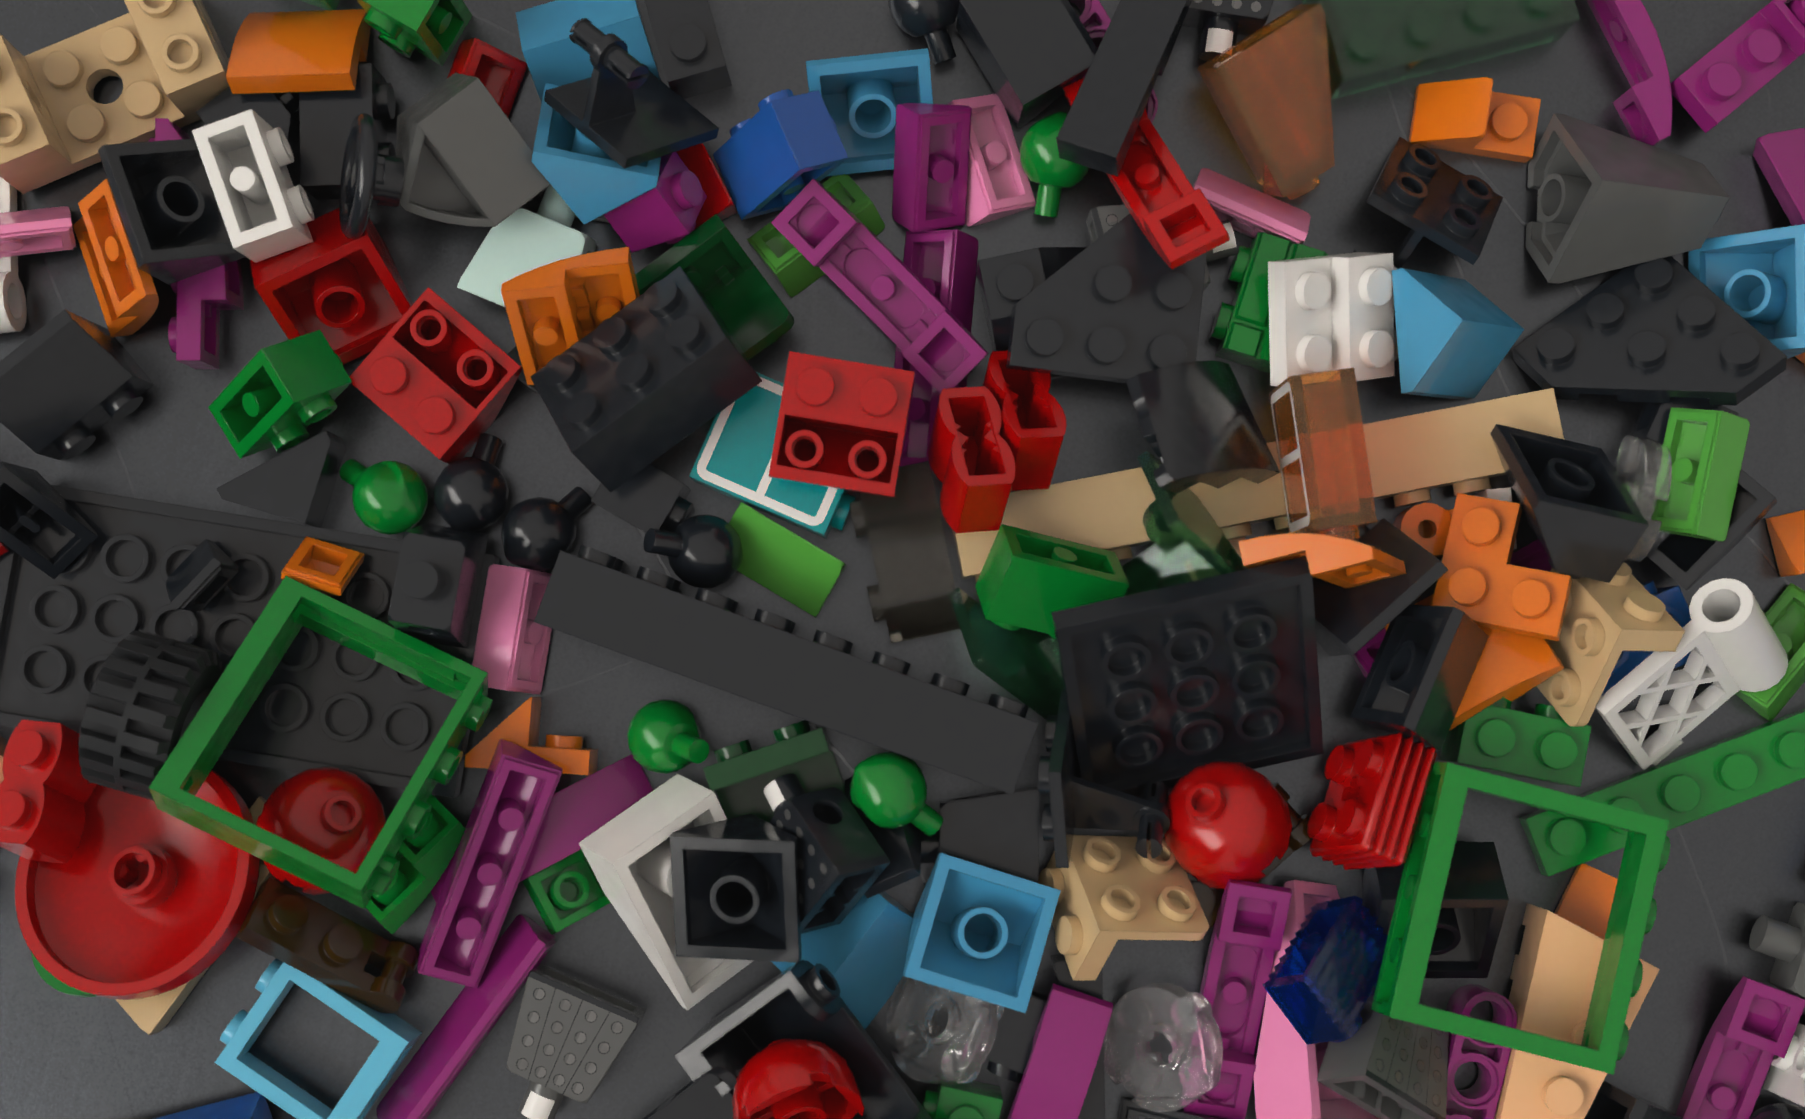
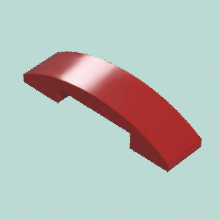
M1085 77L1063 88L1070 107ZM1145 107L1119 176L1106 174L1150 244L1171 269H1174L1230 241L1227 230L1200 188L1194 190L1148 118Z

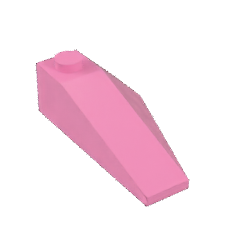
M1299 880L1286 881L1284 887L1291 888L1292 896L1280 951L1275 950L1255 1062L1256 1069L1253 1074L1256 1119H1379L1317 1081L1342 1001L1348 994L1358 992L1351 969L1356 962L1357 953L1336 885Z

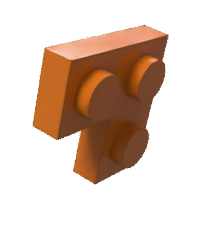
M1457 493L1441 561L1448 571L1437 580L1431 606L1455 607L1465 612L1478 626L1559 642L1572 585L1571 576L1510 565L1522 513V507L1519 503Z

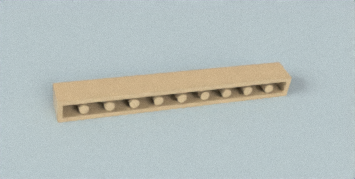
M1554 388L1298 437L1309 515L1311 512L1331 508L1334 509L1335 519L1372 512L1370 501L1393 497L1395 507L1418 504L1432 500L1430 489L1451 485L1453 486L1454 496H1457V493L1470 494L1491 489L1489 478L1506 475L1490 434L1496 424L1564 439ZM1296 437L1278 441L1281 459L1298 448ZM1276 441L1267 443V446L1280 473L1259 484L1242 477L1219 489L1199 482L1177 494L1159 488L1153 471L1162 465L1160 463L1051 484L1049 489L1010 492L1001 523L1116 552L1119 561L1133 558L1131 547L1155 543L1156 553H1164L1192 547L1191 535L1214 531L1216 542L1232 540L1252 535L1250 524L1274 520L1276 530L1289 528ZM1299 458L1282 468L1290 523L1307 516ZM999 530L956 533L953 531L962 580L975 577L977 582Z

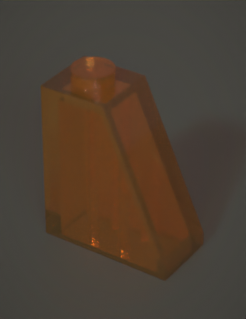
M1320 3L1299 4L1197 68L1264 194L1279 197L1287 196L1289 200L1301 197L1321 183L1318 177L1320 174L1335 166L1326 14Z

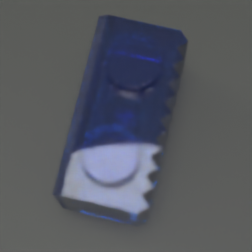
M1357 896L1321 902L1311 907L1312 912L1305 916L1307 920L1300 924L1302 928L1295 932L1297 937L1289 941L1291 945L1284 950L1286 954L1279 958L1281 962L1274 966L1275 971L1268 975L1270 980L1263 984L1266 991L1307 1045L1330 1041L1338 1043L1352 1037L1362 1025L1360 1013L1370 996L1375 994L1388 936L1383 934L1384 928L1376 924L1377 918L1369 915L1370 909L1362 905L1363 899Z

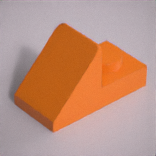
M1488 77L1422 83L1416 88L1409 142L1413 145L1420 144L1432 149L1527 163L1533 158L1541 99L1493 92V78Z
M530 697L465 755L464 767L488 769L500 739L513 742L561 767L562 774L591 775L597 772L598 749L582 748L583 736L546 734V744L538 745L542 698Z

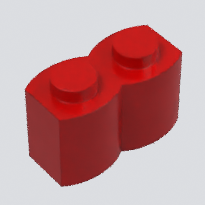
M992 351L983 386L990 390L999 404L1002 415L999 435L1009 445L1015 459L1016 472L1011 491L1049 489L1067 426L1065 413L1061 405L1049 393L1051 375L1006 369L1008 351Z
M985 386L942 389L928 444L930 466L936 477L943 483L940 494L941 510L946 522L956 533L996 531L1000 529L1016 472L1013 453L1006 441L999 435L1002 424L999 404L994 395Z
M21 720L8 740L3 757L4 780L0 783V847L28 860L67 864L80 844L85 826V808L83 804L91 796L96 784L88 782L81 774V766H79V733L61 723Z

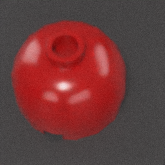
M1216 761L1196 767L1179 779L1168 796L1166 806L1170 810L1171 823L1169 830L1164 833L1165 841L1180 866L1208 887L1225 889L1228 880H1243L1256 883L1266 876L1262 871L1271 865L1274 858L1277 857L1281 860L1288 849L1292 822L1287 802L1267 777L1243 763Z
M321 767L302 771L275 788L265 802L256 826L356 874L385 825L386 816L384 806L374 789L364 780L349 771L335 767ZM263 860L271 875L281 882L287 880L296 887L304 888L301 892L312 895L330 893Z
M780 1039L755 1054L739 1072L732 1098L734 1119H852L857 1112L863 1116L865 1109L859 1088L846 1060L823 1042L805 1039Z

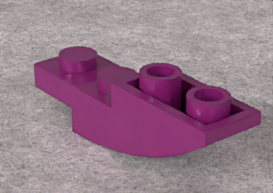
M1772 0L1670 83L1672 95L1705 133L1720 123L1794 60L1805 53V0Z
M155 118V137L150 138L148 142L191 139L185 131L168 118ZM240 259L170 284L173 292L177 293V317L170 319L168 340L171 351L176 353V361L193 369H219L220 310H244L243 276Z

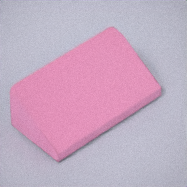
M990 94L949 102L947 105H966L972 108L965 217L967 227L981 225L1035 207L1036 200L1029 179L1022 169L1019 148L1007 111L997 94Z
M1208 168L1200 170L1193 188L1194 190L1200 188L1209 204H1212V208L1220 221L1228 219L1233 230L1251 238H1254L1258 232H1264L1290 240L1294 244L1304 243L1310 225L1311 216L1309 213Z
M68 206L0 213V258L74 250L73 248L76 247L71 212Z
M498 564L490 565L472 663L473 666L488 673V688L539 695L542 692L552 628L535 623L534 620L551 573Z

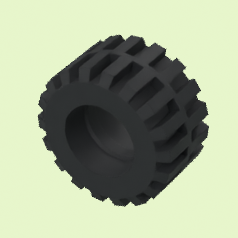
M134 630L125 639H122L99 671L83 713L79 734V766H81V774L84 779L91 783L153 800L149 790L150 785L223 673L222 663L217 652L143 630Z

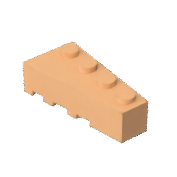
M1527 903L1522 925H1525L1521 948L1519 955L1515 954L1510 976L1513 983L1509 1001L1514 1006L1517 1014V1029L1581 1045L1604 939L1549 910ZM1640 958L1639 960L1643 966V977L1637 994L1630 998L1625 1021L1629 1030L1660 970ZM1511 1049L1494 1119H1585L1607 1073Z

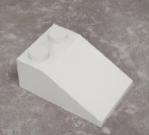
M677 773L578 844L604 894L680 1005L688 1011L754 960L676 956L670 836L673 832L727 820L714 791Z

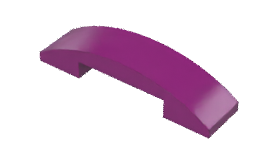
M1586 0L1631 86L1613 104L1632 139L1657 146L1671 135L1672 92L1665 55L1651 18L1641 0Z
M813 178L771 222L814 267H819L902 351L901 355L939 393H941L943 388H955L989 354L929 288L816 179Z
M632 754L553 795L519 882L581 850L578 844L580 841L655 790L643 766L634 759ZM456 851L444 873L430 891L436 903Z
M1228 880L1217 913L1198 998L1184 1090V1112L1226 1119H1245L1253 1074L1256 1069L1254 1051L1275 950L1280 951L1292 896L1291 888L1243 880Z
M1743 976L1723 1005L1702 1045L1687 1080L1676 1114L1684 1119H1750L1774 1055L1785 1058L1805 1007V999Z
M1052 984L1033 1038V1048L1007 1119H1078L1113 1010L1112 1002Z

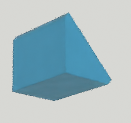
M555 0L516 12L522 52L541 103L545 83L562 86L592 77L593 65L590 62V55L569 38V35L574 34L570 32L572 26L582 18L589 19L605 35L615 34L627 44L628 53L641 64L647 66L648 70L661 80L637 0Z
M928 48L806 61L809 92L819 90L829 114L835 121L838 135L849 157L827 176L893 170L897 105L904 103L933 104Z
M545 83L531 162L583 224L602 216L657 186L661 157L624 169L544 101L546 90L559 87V85Z
M1805 224L1707 238L1700 249L1688 251V271L1787 356V359L1805 352Z
M1405 268L1392 270L1401 394L1460 400L1475 398L1525 329L1465 279Z
M939 853L913 914L903 976L1026 1014L1061 890Z
M884 891L870 898L863 895L840 924L801 934V960L808 961L814 966L818 963L822 964L833 974L840 987L839 996L864 1029L868 1027L905 978L903 972L913 913ZM771 961L781 972L796 963Z

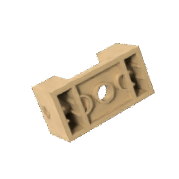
M124 0L129 13L26 56H23L0 33V177L19 192L25 194L101 162L98 149L103 145L148 142L150 138L155 137V118H168L179 128L200 120L201 118L196 111L229 87L226 79L229 60L202 0ZM108 76L121 78L123 91L116 101L109 104L95 102L93 91L101 79Z

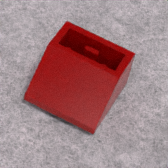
M428 287L349 377L352 385L439 460L450 464L463 458L478 441L480 434L485 433L493 424L523 368Z
M789 351L768 476L894 498L905 442L915 372Z

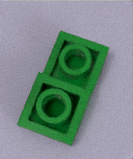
M432 794L426 801L432 805V809L422 831L415 840L406 836L394 857L400 860V865L391 885L383 895L374 892L366 905L368 911L392 935L413 914L436 885L449 865L466 829Z
M582 850L522 881L550 935L563 930L611 903L604 894Z

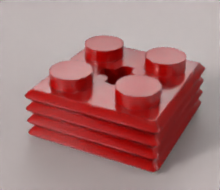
M1401 732L1351 741L1336 746L1330 753L1325 765V777L1330 780L1324 803L1322 802L1315 807L1307 826L1308 836L1313 838L1310 846L1312 857L1321 856L1323 861H1332L1333 865H1343L1344 870L1392 867L1405 863L1437 756L1435 748L1425 747L1424 742L1414 743L1413 737L1403 738Z

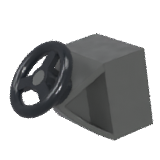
M454 73L397 116L396 156L378 154V132L373 117L363 113L354 118L348 133L342 164L339 197L340 226L347 238H359L366 229L373 200H376L377 205L398 207L399 205L408 212L448 224L471 227H495L543 191L550 183L531 162L532 150L480 79Z

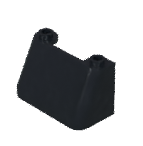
M805 960L798 961L703 1026L674 1056L693 1082L707 1073L719 1077L721 1080L715 1088L723 1097L732 1089H735L739 1072L755 1054L774 1041L780 1039H805L823 1042L846 1060L859 1088L865 1109L863 1116L857 1112L852 1119H932L839 996L840 987L833 974L824 965L819 963L814 966Z

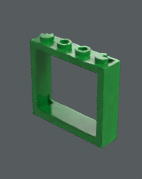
M285 576L153 780L149 790L157 809L365 909L374 892L383 895L391 885L400 865V860L394 857L406 836L415 840L425 826L432 809V805L426 801L437 782L447 785L456 772L463 755V751L457 748L468 729L477 732L488 716L493 700L487 697L488 673ZM302 626L457 700L356 874L195 796Z
M1434 762L1407 860L1404 864L1371 1010L1391 1018L1614 1075L1616 1062L1624 1056L1628 1046L1629 1029L1625 1021L1630 998L1637 994L1642 982L1643 966L1639 957L1643 938L1652 929L1656 918L1657 905L1653 898L1657 875L1665 867L1670 854V839L1666 835L1669 820L1450 762ZM1468 790L1628 832L1581 1045L1419 1003Z

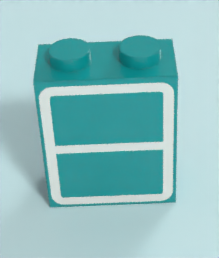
M757 372L762 382L715 416L689 477L700 485L827 539L832 527L843 530L856 497L847 494L848 490L768 476L784 383Z

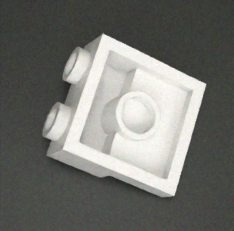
M1355 252L1268 261L1270 386L1282 387L1286 382H1289L1290 387L1328 381L1357 382L1395 376L1394 361L1398 359L1396 328L1394 327L1392 270L1397 268L1393 265V253Z

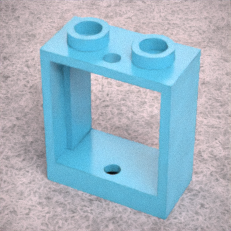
M275 959L263 972L255 986V989L262 994L249 1013L244 1009L240 1010L223 1031L220 1041L226 1044V1047L215 1063L296 1119H365L422 1032L394 1013L387 1014L373 1010L290 965ZM294 983L379 1041L333 1110L248 1052Z

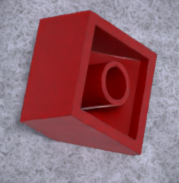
M339 208L307 223L313 239L312 243L256 263L250 260L255 289L287 338L292 339L321 330L332 350L339 356L344 365L371 352L413 305V302L386 244L371 219L369 218L366 229L359 238L350 239L341 230Z

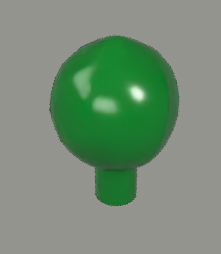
M1062 111L1034 123L1022 138L1019 149L1020 163L1024 173L1030 181L1039 184L1034 214L1056 218L1058 217L1062 188H1072L1084 178L1089 170V167L1059 158L1056 138L1067 117V113Z
M349 459L342 465L339 476L354 487L352 493L354 510L365 526L381 534H400L412 529L424 516L428 506V490L421 475L411 466L399 461H382L367 468L355 459Z
M661 699L647 703L637 710L630 721L627 731L629 749L634 759L649 771L665 774L677 772L691 762L702 763L708 757L709 745L705 740L701 739V732L692 711L678 701Z
M882 752L866 758L855 767L850 787L852 803L861 809L875 825L881 828L894 829L911 823L927 836L934 835L940 829L943 823V816L926 804L927 784L922 770L913 760L895 752Z

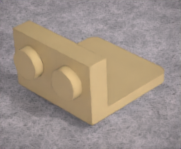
M1623 562L1610 583L1584 577L1572 579L1559 642L1548 640L1565 668L1536 687L1571 727H1584L1588 724L1622 651L1675 652L1685 632L1665 610V604L1659 598L1650 594L1631 574L1632 570L1625 562ZM1552 567L1550 572L1559 573Z
M1073 835L1069 868H1056L1054 851L1046 868L1040 872V884L1061 890L1052 925L1055 930L1057 949L1064 955L1073 980L1096 981L1118 940L1199 941L1205 936L1209 929L1206 916L1187 872L1180 866L1170 851L1165 838L1162 839V853L1158 857L1151 859L1150 841L1147 858H1143L1135 850L1137 837Z

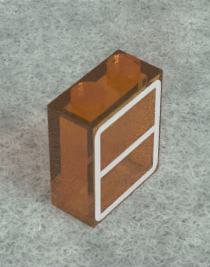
M1354 368L1289 376L1269 393L1289 534L1309 533L1330 535L1350 540L1360 539L1359 528L1377 522L1355 370Z

